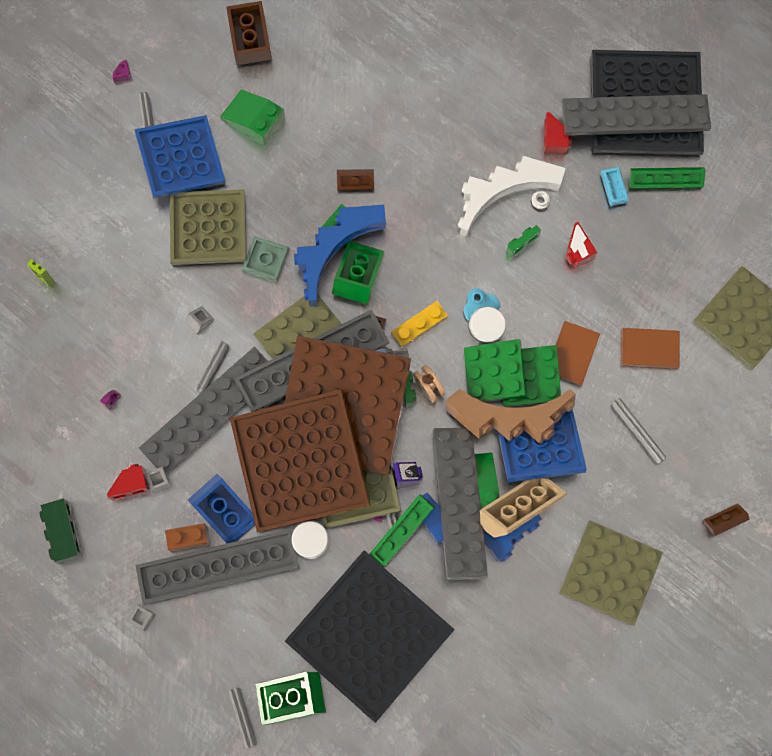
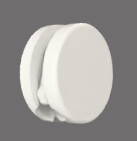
M479 308L470 317V332L479 341H496L505 331V318L496 308Z
M306 521L295 528L292 534V545L301 557L315 559L322 556L329 545L328 533L320 523Z

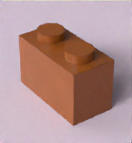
M205 523L165 530L167 548L171 553L210 546L208 526Z

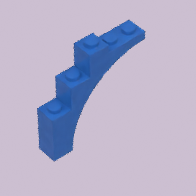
M384 204L339 208L340 215H336L337 226L318 227L319 234H315L316 246L297 247V254H294V264L298 265L299 271H303V281L307 282L308 289H304L305 300H309V306H317V291L320 278L334 254L346 243L360 235L386 229Z
M427 492L422 496L436 508L425 519L423 525L438 545L441 542L443 543L440 506ZM538 514L508 535L495 538L483 529L484 544L496 561L500 559L505 561L513 555L511 551L514 550V546L511 542L517 543L524 538L523 533L528 530L533 532L540 527L539 522L542 518Z

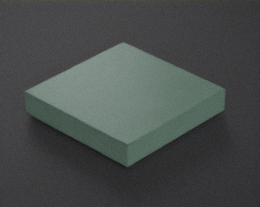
M254 236L246 256V261L243 264L242 272L277 283L290 248Z

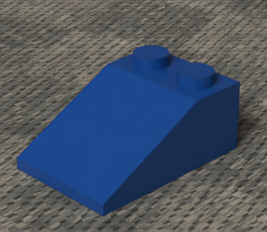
M218 474L213 476L188 499L192 506L226 543L236 542L255 524L252 511Z

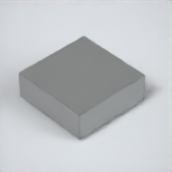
M136 604L127 622L145 632L155 614Z

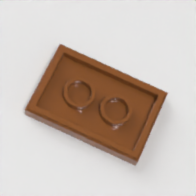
M564 321L556 342L560 379L582 386L600 333Z
M622 328L621 366L679 369L680 331Z

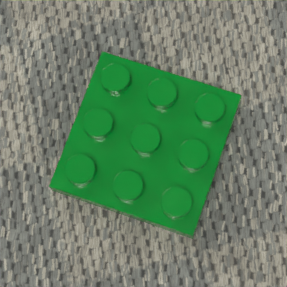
M520 339L464 347L468 395L484 403L527 396Z
M556 345L522 348L527 396L503 400L504 407L540 405L560 397L561 387Z

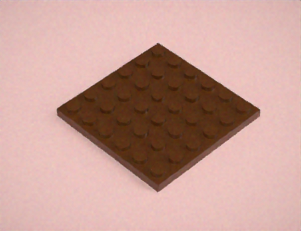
M297 336L285 403L343 389L362 469L389 475L412 358Z
M343 389L230 417L257 532L371 505Z

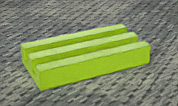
M30 259L27 266L35 276L48 286H52L55 281L47 270L38 263L36 264L33 259Z

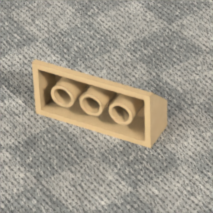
M548 478L526 480L480 510V524L494 538L508 535L567 496V492Z

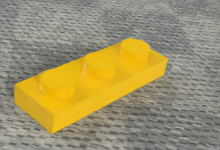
M436 301L391 331V335L399 346L404 348L448 318V314L439 302Z

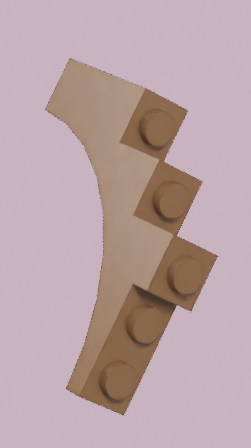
M459 389L446 399V411L478 438L488 434L494 428L510 441L514 437H518L524 430L541 444L545 439L548 440L553 436L554 424L561 419L562 415L574 408L576 394L572 390H568L560 397L544 404L532 407L509 408L484 403Z

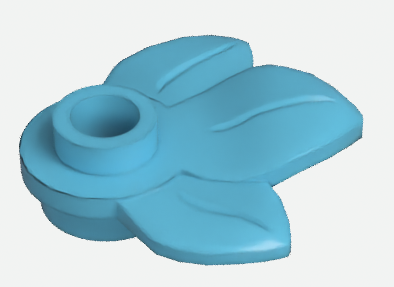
M474 288L467 295L468 302L464 306V315L467 320H470L471 315L479 308L493 307L498 309L501 305L493 294H485L482 289ZM475 294H478L480 296L479 301H476L474 299Z

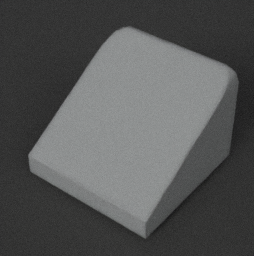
M201 306L188 313L185 322L198 334L214 318Z
M163 466L145 473L153 494L171 487Z

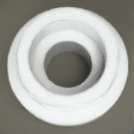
M538 191L534 193L531 201L535 208L545 209L550 204V197L546 192ZM543 199L544 202L539 203L537 200Z

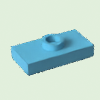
M615 167L601 170V177L610 206L628 203L629 198L620 168Z

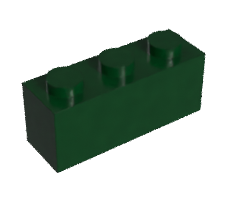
M63 498L42 504V511L39 514L41 521L45 522L46 526L44 535L46 541L50 543L51 549H48L50 559L54 560L57 564L82 558L69 502Z

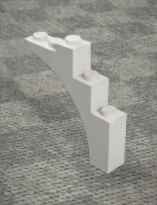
M523 156L521 162L517 161L515 171L496 166L495 172L491 171L488 181L470 176L468 182H464L462 193H464L463 200H466L463 211H466L465 217L460 218L458 228H461L460 235L467 237L472 224L479 214L502 196L526 189H547L558 192L566 168Z

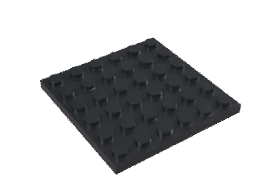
M592 50L591 52L592 98L702 94L700 52ZM703 131L592 135L593 153L703 155L704 153Z
M364 550L288 636L285 642L376 723L455 629Z

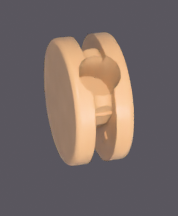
M427 365L421 367L423 373L420 374L418 371H415L413 377L426 397L431 402H435L437 398L433 390L441 397L445 395V390L432 370Z

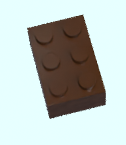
M262 1L226 6L236 65L272 60Z

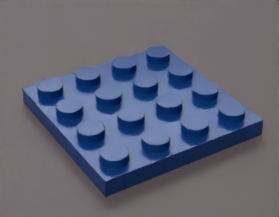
M206 115L134 129L153 199L225 184V177Z
M573 409L569 412L566 411L562 415L561 419L554 424L553 436L548 440L545 439L541 444L524 430L518 437H514L510 441L498 432L508 483L586 473V463Z

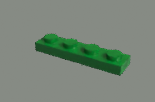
M704 167L630 168L629 187H704L706 169Z
M419 494L369 554L383 567H386L436 507Z

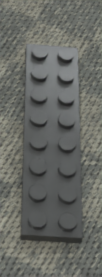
M707 94L563 98L561 102L565 136L710 131L711 129Z
M372 309L313 338L373 351L389 344V340ZM295 348L234 378L251 412L260 410L286 397Z
M254 346L208 386L204 392L200 393L144 442L139 449L156 468L163 466L168 475L230 420V417H234L247 405L234 378L268 362V360Z
M466 427L434 428L433 441L447 580L487 579L488 571L483 527L480 524L481 507L473 434Z
M287 529L135 565L142 604L145 605L298 569L299 563L296 551L292 545V531Z

